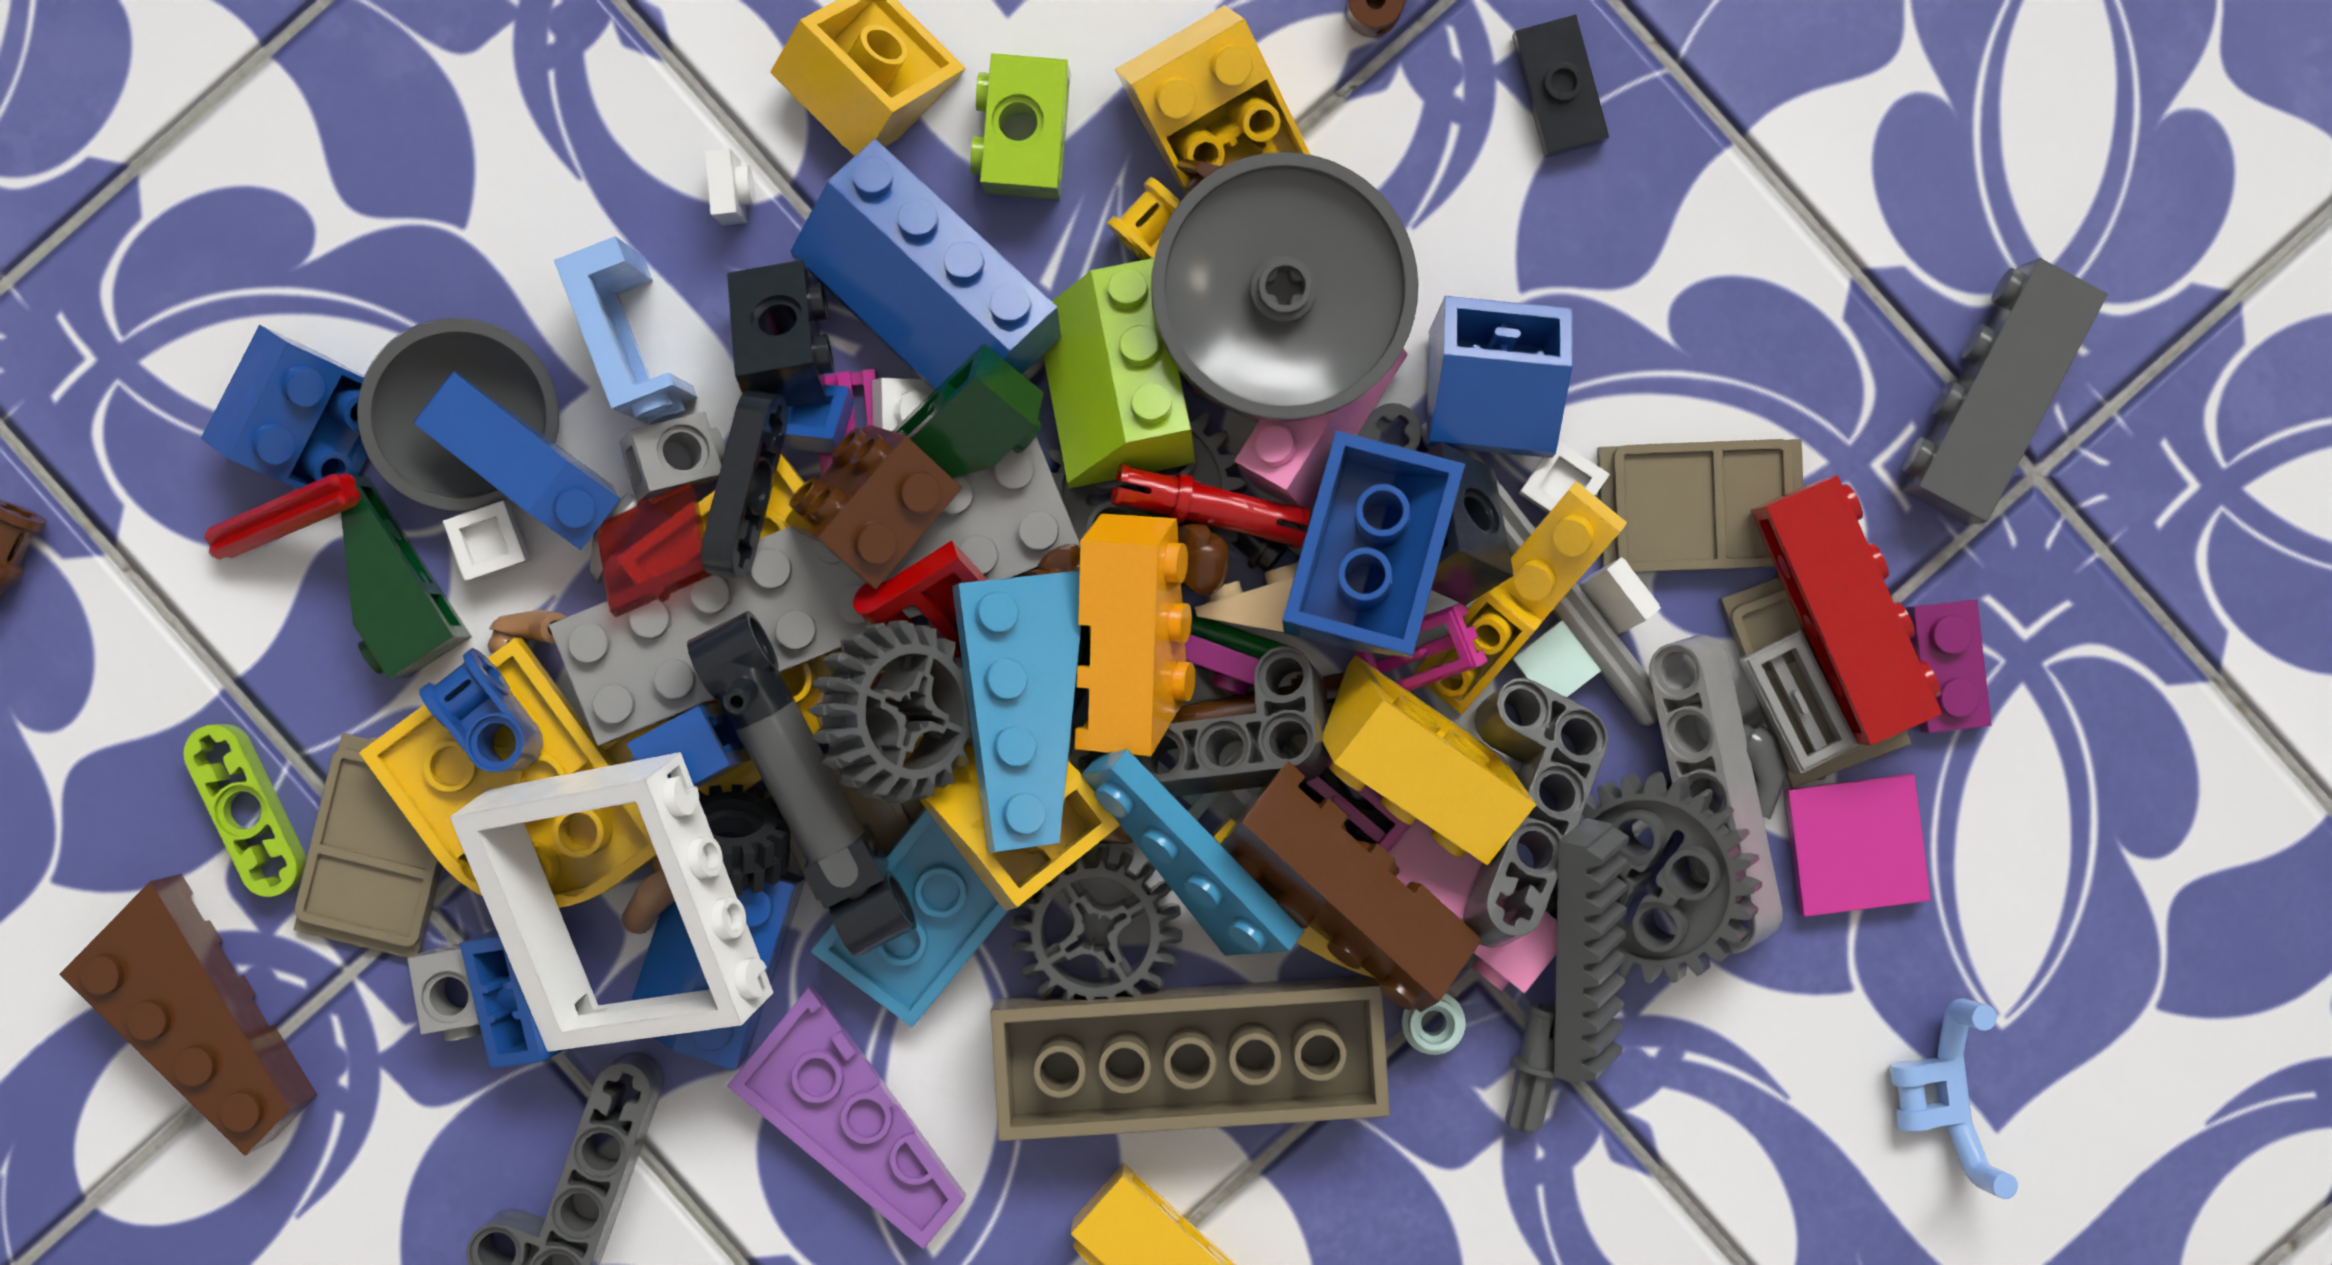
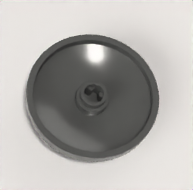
M1293 152L1264 153L1246 157L1216 170L1197 184L1178 204L1161 234L1154 257L1151 274L1152 310L1159 336L1169 357L1182 375L1204 396L1224 408L1250 418L1279 422L1302 421L1335 412L1351 404L1369 391L1393 366L1406 344L1414 323L1418 303V271L1414 250L1401 219L1391 204L1367 180L1352 170L1319 156Z

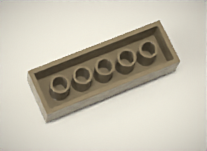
M1350 976L1143 990V995L1138 997H1129L1127 992L1123 991L1118 993L1115 999L1095 997V1000L1089 1001L1086 1000V996L1077 994L1074 995L1072 1001L1068 1002L1061 1000L1062 995H1051L1045 998L1035 996L995 999L990 1015L998 1141L1390 1116L1383 999L1382 991L1379 987L1381 984L1377 978Z

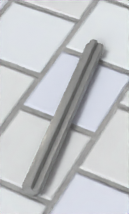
M1426 421L1421 425V442L1430 450L1433 447L1427 446ZM1456 449L1484 463L1476 451ZM1496 479L1510 557H1512L1535 528ZM1576 583L1552 612L1559 621L1563 620L1601 669L1599 673L1640 725L1647 727L1655 724L1659 719L1650 677Z

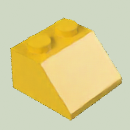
M836 0L799 20L770 73L842 146L856 156L874 139L884 147L898 140L948 90L966 68L898 0Z

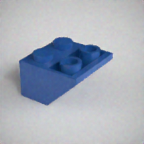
M1444 296L1429 329L1427 446L1434 447L1442 442L1454 449L1553 458L1557 451L1573 367L1572 308Z
M259 324L201 439L228 460L298 489L331 474L340 475L348 473L358 476L368 457L361 440L357 417L358 397L364 375Z

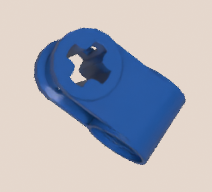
M471 648L463 655L464 663L435 685L429 682L419 690L420 697L431 714L449 730L470 760L478 768L488 772L520 771L532 766L540 757L543 748V736L538 725L510 691V687L500 671L477 649ZM504 725H507L516 737L515 750L506 760L497 755L493 741L496 732Z

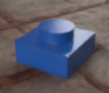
M825 384L827 400L787 407L788 423L782 448L832 454L836 445L844 437L854 405L850 388Z

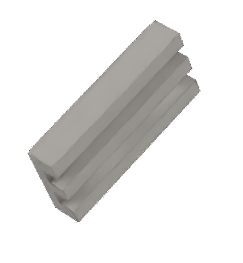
M1795 630L1785 635L1784 638L1761 647L1760 650L1738 659L1795 773L1802 774L1858 746L1801 630ZM1790 650L1836 739L1829 744L1824 740L1782 654ZM1766 662L1769 663L1813 750L1808 755L1805 753L1762 667V664Z

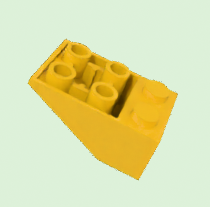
M1225 5L1114 69L1145 129L1185 196L1189 193L1185 186L1189 183L1190 179L1176 167L1181 159L1201 161L1224 167L1246 157L1264 153L1293 152L1311 155L1245 19Z
M923 734L918 738L914 746L913 752L919 745L923 737ZM964 745L963 749L970 764L962 769H952L954 783L944 788L935 787L934 796L919 799L1004 911L1019 907L1120 826L1114 816L1098 803L1094 790L1081 776V773L1068 761L1060 843L988 853L973 745ZM906 752L905 759H907L913 752Z

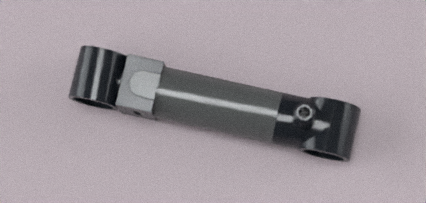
M746 611L688 640V654L698 677L710 695L716 700L719 699L802 851L806 859L803 870L824 909L829 907L834 926L849 952L857 958L917 928L916 918L909 899L898 879L891 871L887 870L889 862L869 824L861 825L834 772L828 765L821 763L824 754L817 741L811 738L813 733L778 670L779 664L774 648L757 618L750 611Z

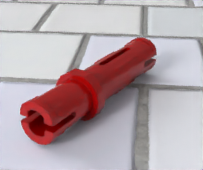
M1121 463L1117 469L1115 481L1143 487L1144 492L1113 487L1111 492L1112 505H1123L1165 515L1166 518H1177V523L1183 524L1184 520L1240 532L1288 544L1293 548H1300L1305 540L1307 532L1280 526L1277 524V520L1308 525L1310 511L1307 507H1296L1223 490L1196 482L1192 476L1176 474V476L1163 475L1130 467L1124 463Z

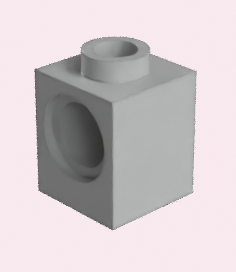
M706 412L633 428L619 441L637 503L710 485L719 477L726 449L718 428H710ZM664 443H679L687 449L691 458L689 470H678L667 463L663 454Z
M460 944L426 950L407 958L421 1035L443 1031L445 1041H454L482 1034ZM449 977L459 979L466 986L468 1002L465 1008L457 1007L448 1000L445 993V985Z

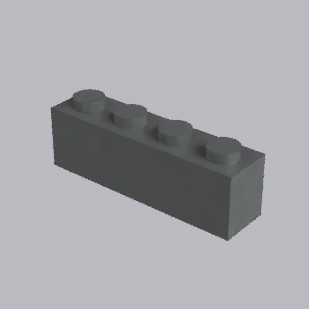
M2037 258L2021 265L2017 269L2010 268L2002 276L1992 294L1991 301L1997 304L1990 320L1986 326L1984 324L1979 325L1964 346L1961 357L1967 360V363L1957 382L1953 380L1948 382L1934 403L1932 414L1938 418L1927 439L1920 437L1911 447L1904 460L1902 470L1907 472L1908 475L1900 490L1965 525L1988 522L2108 293L2042 258Z

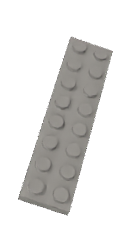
M1037 436L1022 452L1015 453L1011 450L991 468L952 478L962 487L961 491L883 582L891 579L951 540L988 580L1014 578L1034 570L1049 551L1061 545L1076 544L1080 547L1079 539ZM790 526L759 539L751 570L742 579L709 574L704 570L703 564L699 563L549 624V628L597 746H600L686 712L698 705L715 700L704 687L692 665L688 654L687 641L746 611H750L765 630L777 656L780 673L840 649L841 639H845L848 635L861 634V628H865L870 623L866 622L853 608L854 596L865 582L820 542L798 533ZM913 604L902 610L910 619L923 615Z

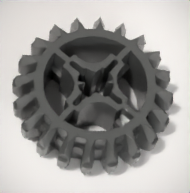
M903 620L890 621L888 625L884 623L869 624L865 628H861V634L848 635L845 639H841L842 652L831 653L828 657L823 658L831 676L819 677L816 681L812 682L824 694L823 701L807 710L816 717H822L823 728L819 729L811 738L817 741V743L829 744L830 746L821 763L828 765L829 768H841L838 783H842L846 787L858 788V794L863 795L864 798L886 799L888 803H905L906 800L925 799L929 796H934L935 787L944 788L949 784H953L952 769H962L970 764L963 749L964 745H973L962 657H953L956 642L950 641L947 638H937L936 629L926 625L914 626L913 623ZM891 661L889 671L882 672L877 686L874 689H870L878 672ZM923 734V737L919 745L913 752L914 746L918 738ZM906 752H913L907 759H905Z
M1100 842L1096 851L1097 861L1087 862L1085 853L1074 862V866L1066 868L1042 887L1039 896L1034 894L1020 905L1031 910L1032 914L1013 916L1010 920V927L1017 931L1030 932V937L1015 941L1012 945V951L1015 955L1034 953L1035 958L1022 967L1021 973L1024 978L1033 977L1042 970L1046 973L1047 977L1041 982L1037 993L1042 998L1050 995L1056 985L1065 989L1061 1000L1065 1002L1072 1001L1075 994L1086 996L1087 1001L1095 1000V997L1115 999L1118 993L1125 990L1129 997H1138L1143 995V990L1138 984L1142 979L1156 989H1160L1164 985V978L1153 968V965L1156 962L1165 967L1173 968L1177 963V956L1173 952L1162 948L1161 945L1162 943L1174 944L1182 941L1183 931L1181 929L1163 926V921L1172 920L1180 916L1181 908L1179 904L1175 903L1159 906L1158 900L1167 896L1172 889L1165 880L1160 881L1151 888L1145 883L1155 871V867L1150 861L1145 862L1135 874L1128 869L1133 861L1134 851L1132 849L1125 848L1122 851L1119 864L1117 865L1107 862L1110 852L1109 844ZM1087 878L1109 879L1124 885L1134 895L1126 900L1123 898L1113 904H1102L1095 901L1087 889L1084 890L1079 880ZM1062 890L1069 902L1068 907L1074 917V926L1066 934L1062 935L1059 941L1048 947L1044 932L1045 913L1051 900ZM1085 910L1088 915L1098 914V922L1102 915L1108 917L1109 920L1115 918L1114 923L1109 926L1107 932L1108 948L1105 943L1095 944V937L1092 942L1086 941L1084 937L1078 940L1079 935L1084 932L1087 923L1084 916ZM1146 911L1150 922V938L1142 956L1131 967L1124 956L1125 951L1118 937L1121 930L1133 922V918ZM1082 954L1097 957L1107 970L1110 969L1113 977L1101 979L1086 978L1069 971L1060 963L1065 959L1071 960Z

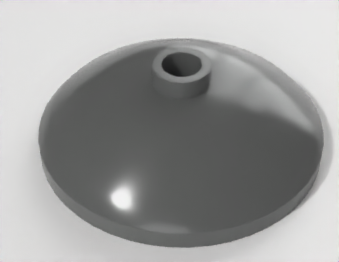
M464 317L429 320L403 331L388 342L375 356L364 375L359 391L357 417L365 451L374 467L391 486L421 504L444 510L466 511L476 510L502 500L509 499L507 496L416 426L413 420L452 370H454L555 443L559 428V405L552 379L534 351L520 338L504 328L483 320Z

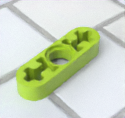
M231 724L206 725L196 729L185 743L183 751L184 761L244 885L254 894L263 897H273L296 889L301 884L307 856L248 735L239 727ZM211 739L216 743L227 742L229 744L231 752L223 756L225 766L222 763L210 764L208 762L206 754L214 749ZM245 774L246 781L231 783L220 790L219 781L229 780V775ZM243 791L256 796L261 804V817L251 828H245L237 824L231 814L233 799ZM272 829L274 838L263 840V844L248 847L245 839L264 835ZM267 853L271 857L283 856L287 866L279 871L280 879L277 876L266 878L263 875L261 867L269 862Z

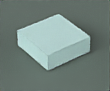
M1563 620L1557 621L1510 659L1524 678L1536 681L1565 697L1571 695L1601 671Z

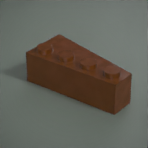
M1287 761L1258 792L1221 841L1220 845L1277 901L1276 903L1301 928L1310 926L1328 940L1327 948L1334 957L1351 968H1364L1382 982L1379 986L1380 990L1393 1003L1407 1010L1415 1008L1419 1012L1437 1004L1482 939L1423 884L1409 882L1405 886L1397 878L1399 868L1395 863L1396 859L1378 843L1370 844L1364 841H1356L1347 832L1343 824L1348 815L1329 798L1324 799L1321 804L1309 798L1298 787L1305 776Z
M178 874L150 881L59 975L218 1131L246 1156L273 1141L317 1096V1093L275 1025L269 1026L253 1000L256 994L244 975L238 976L219 944L223 940L210 920L204 921L190 898L193 891L183 875Z

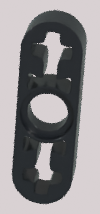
M747 390L741 395L737 403L702 541V564L704 570L709 574L742 579L747 576L753 565L787 430L788 408L785 398L780 394Z

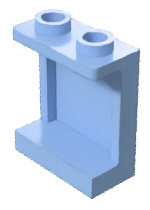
M614 236L555 259V266L611 409L637 420L647 418L649 425L672 420L683 415L686 412L683 404L698 398L693 385L671 373L650 378L618 296L622 292L653 281L644 257Z

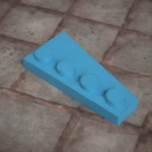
M1080 571L958 583L952 587L988 853L1060 843L1081 625H1078Z
M1128 749L1096 756L1081 775L1094 790L1096 800L1116 818L1224 956L1286 952L1293 948L1304 933V930Z

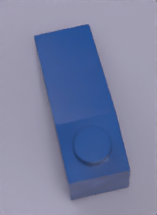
M452 370L413 420L416 426L524 511L580 550H582L621 500L611 483L454 370Z

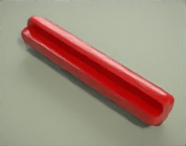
M348 473L340 475L331 474L209 527L204 536V539L210 545L209 554L218 560L225 557L234 558L356 506L361 496L355 488L356 479Z

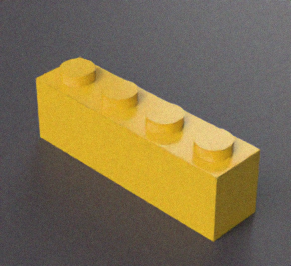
M1125 1163L1115 1171L1073 1218L1071 1235L1077 1239L1073 1243V1247L1089 1265H1237Z

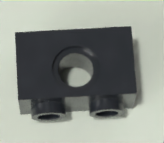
M803 260L727 273L734 370L742 394L747 390L780 394L785 398L787 407L827 400L824 374L834 373L835 366L829 337L827 334L820 335L819 323L829 321V309L823 284H811Z
M1440 442L1428 450L1426 454L1464 463L1465 468L1431 590L1466 606L1513 577L1514 574L1494 468Z

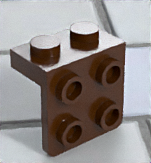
M868 425L863 430L855 428L846 434L833 450L832 457L835 461L820 479L817 477L810 478L795 492L789 503L793 510L789 513L785 522L798 533L820 542L868 586L877 589L961 491L962 487L906 435Z

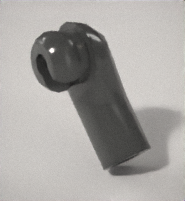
M1743 724L1748 745L1747 753L1752 764L1762 816L1771 819L1787 776V766L1774 733L1764 726H1759L1755 729L1751 725Z

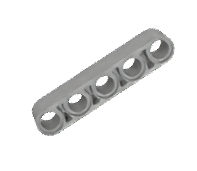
M1695 635L1661 646L1652 655L1649 664V677L1672 785L1683 776L1689 778L1688 796L1695 798L1709 788L1710 780L1714 781L1722 791L1723 804H1718L1712 798L1709 809L1713 813H1717L1723 808L1731 806L1734 812L1725 826L1730 832L1738 829H1748L1750 832L1737 845L1739 852L1759 855L1760 860L1745 869L1744 875L1762 881V887L1754 894L1743 896L1744 899L1752 902L1759 909L1758 913L1749 920L1750 930L1746 929L1748 931L1747 936L1738 944L1727 941L1732 953L1736 954L1769 938L1779 929L1783 919L1782 905L1752 764L1747 753L1748 745L1729 657L1725 648L1718 640L1708 635ZM1685 654L1695 664V680L1690 679L1684 671L1683 657ZM1697 717L1707 724L1710 734L1708 743L1703 741L1696 730ZM1688 856L1692 878L1700 883H1708L1709 871L1706 865L1700 859Z

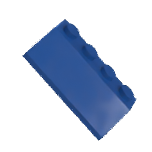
M876 139L870 142L827 181L790 250L792 257L796 261L803 260L807 271L817 281L822 283L835 298L933 390L939 387L983 344L987 345L1019 373L1023 374L1061 338L1058 307Z

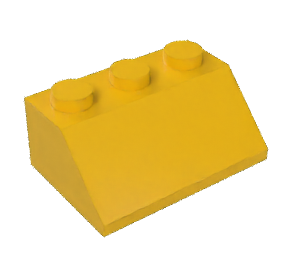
M1356 655L1346 668L1323 732L1322 742L1333 761L1329 766L1330 770L1340 780L1357 791H1361L1367 785L1383 796L1380 800L1382 805L1404 823L1412 825L1418 819L1432 828V838L1452 855L1462 858L1468 852L1488 865L1537 804L1501 754Z

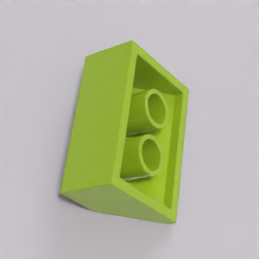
M1154 258L1091 270L1052 301L1058 307L1061 338L1043 354L1069 489L1114 480L1121 463L1151 472L1196 463L1191 427L1179 371L1161 341L1153 315L1151 274Z

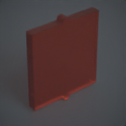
M691 483L650 501L645 498L638 501L637 507L603 521L596 530L609 611L615 617H619L657 599L660 602H665L669 599L671 593L713 575L707 573L702 564L701 548L704 527L697 492Z

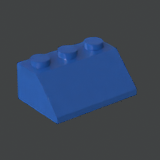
M1336 430L1283 615L1284 633L1345 650L1413 658L1465 464Z
M788 871L786 874L780 873V881L773 886L764 881V891L753 894L747 886L742 888V896H736L744 907L746 923L760 959L767 967L765 972L770 985L772 984L806 880L805 877ZM673 902L659 914L631 1001L710 989L676 902ZM765 1002L741 1026L653 1038L672 1051L734 1071L748 1057Z

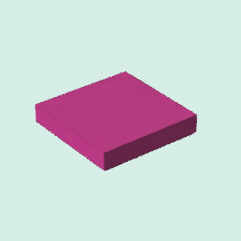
M1905 773L1783 789L1798 912L1800 915L1806 917L1931 901L1915 774Z

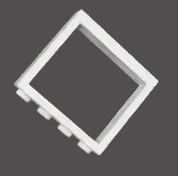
M681 752L488 789L450 816L547 1052L741 1026L774 993L765 972L767 967L760 959L746 923L744 907L736 897L724 866L721 847L712 835L699 801L697 786L694 787ZM636 802L710 989L598 1005L524 822Z

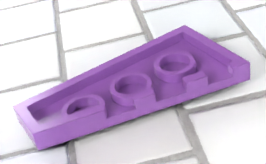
M811 984L729 1082L727 1087L924 1250L963 1203L966 1193L813 984Z

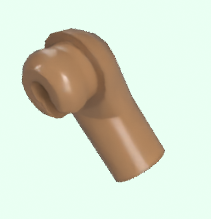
M540 609L499 616L489 627L490 630H493V633L487 644L490 653H495L514 638L556 644L549 624L567 617L561 613Z

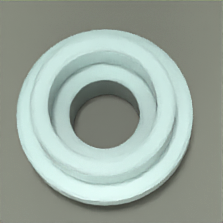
M1445 993L1440 1002L1422 1012L1415 1008L1412 1010L1404 1009L1401 1017V1026L1405 1038L1413 1048L1425 1054L1439 1055L1452 1050L1460 1042L1464 1035L1466 1021L1460 1004L1451 995ZM1433 1010L1441 1012L1444 1016V1023L1438 1031L1427 1032L1422 1029L1421 1020L1427 1012Z

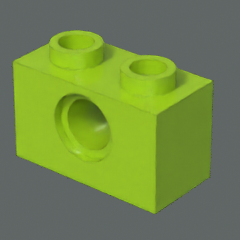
M991 53L989 73H978L976 111L986 112L984 136H973L970 171L973 175H981L980 182L985 194L1060 200L1071 76L1068 59ZM1023 113L1032 116L1037 121V127L1029 138L1015 141L1007 138L1002 133L1004 123L1012 115Z

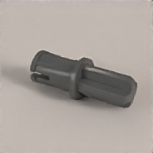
M1531 1002L1529 1004V1015L1520 1054L1512 1057L1511 1064L1516 1068V1073L1505 1116L1508 1126L1528 1133L1539 1131L1543 1126L1551 1087L1555 1078V1005L1545 1003V1007L1542 1009L1543 1004L1540 1002Z

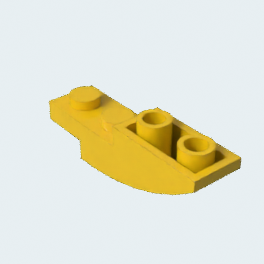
M1575 481L1511 557L1514 576L1477 598L1467 609L1468 614L1462 616L1467 628L1474 626L1478 638L1472 640L1476 652L1484 651L1488 662L1426 686L1462 715L1618 536L1627 522ZM1453 647L1428 656L1414 674L1458 659L1459 656L1456 648Z

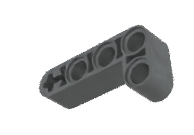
M1284 646L1271 649L1261 657L1255 668L1256 713L1171 723L1151 757L1133 756L1173 797L1264 787L1287 761L1305 776L1302 782L1313 780L1324 772L1330 759V755L1322 742L1323 732L1328 721L1327 690L1324 678L1301 651L1293 647ZM1295 671L1303 672V682L1295 692L1288 695H1278V687L1282 678ZM1307 734V746L1304 751L1295 758L1283 759L1282 748L1285 742L1293 735ZM1242 741L1243 751L1239 760L1226 767L1220 766L1219 758L1223 748L1229 743ZM1074 746L1069 762L1082 775L1096 756L1107 754V752L1075 750ZM1179 749V761L1176 766L1167 773L1158 774L1157 767L1161 756L1168 750Z
M1526 678L1511 680L1483 700L1476 710L1474 719L1476 731L1485 743L1522 763L1517 777L1537 804L1488 865L1482 863L1466 903L1463 916L1464 923L1482 939L1480 945L1489 948L1503 947L1529 934L1537 928L1542 920L1558 878L1559 840L1572 831L1579 823L1607 750L1609 739L1606 725L1601 717L1592 710L1536 681ZM1505 703L1517 710L1521 718V726L1508 718L1505 713ZM1561 732L1566 733L1572 738L1576 744L1577 754H1573L1566 749L1562 742ZM1540 787L1545 788L1553 796L1556 805L1555 811L1550 810L1542 802L1539 794ZM1517 843L1525 845L1532 853L1534 860L1533 868L1526 866L1520 860L1517 853ZM1506 898L1503 907L1496 904ZM1503 918H1504L1505 920L1509 921V923H1508V924L1505 923V922L1503 921Z
M639 1052L624 1054L600 1072L592 1087L546 1218L517 1209L500 1211L480 1227L469 1240L466 1252L469 1265H552V1255L562 1254L569 1257L575 1265H600L663 1090L664 1076L662 1068L654 1058L646 1053ZM630 1074L634 1077L632 1087L639 1092L626 1102L622 1112H615L613 1110L621 1104L626 1091V1085L618 1080L624 1075ZM596 1133H608L615 1137L621 1150L619 1159H606L599 1154L594 1143ZM582 1193L592 1197L598 1206V1218L588 1219L579 1215L573 1204L574 1194ZM494 1232L504 1233L513 1240L516 1247L515 1257H506L497 1252L492 1241Z

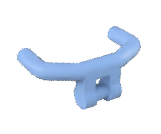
M1965 998L1956 999L1947 1006L1944 1013L1938 1045V1057L1915 1061H1901L1890 1065L1892 1085L1898 1087L1900 1107L1895 1109L1897 1128L1901 1131L1913 1132L1947 1126L1950 1138L1968 1179L1976 1187L2002 1199H2010L2017 1192L2018 1182L2013 1175L1991 1166L1986 1158L1972 1122L1964 1060L1969 1026L1984 1031L1990 1030L1996 1023L1997 1015L1995 1010L1989 1005ZM1936 1082L1938 1102L1926 1103L1924 1085Z

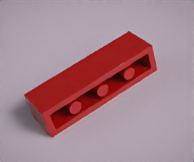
M1836 475L1819 479L1751 509L1752 516L1816 662L1857 743L1872 746L1942 715L1936 700L1941 695L1938 679L1928 663L1925 661L1920 662L1910 641L1915 636L1914 625L1904 606L1899 602L1894 603L1884 581V579L1889 577L1887 563L1879 548L1874 543H1867L1858 520L1863 518V511L1854 490L1848 484L1842 485L1839 476Z

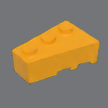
M1101 514L1080 540L1078 625L1089 626L1090 666H1077L1076 687L1089 688L1088 720L1085 725L1075 729V750L1112 753L1128 749L1133 755L1151 757L1183 702L1190 701L1193 696L1195 667L1192 662H1186L1185 643L1188 641L1191 631L1192 613L1190 605L1182 603L1181 583H1183L1187 573L1188 551L1184 543H1178L1177 518Z

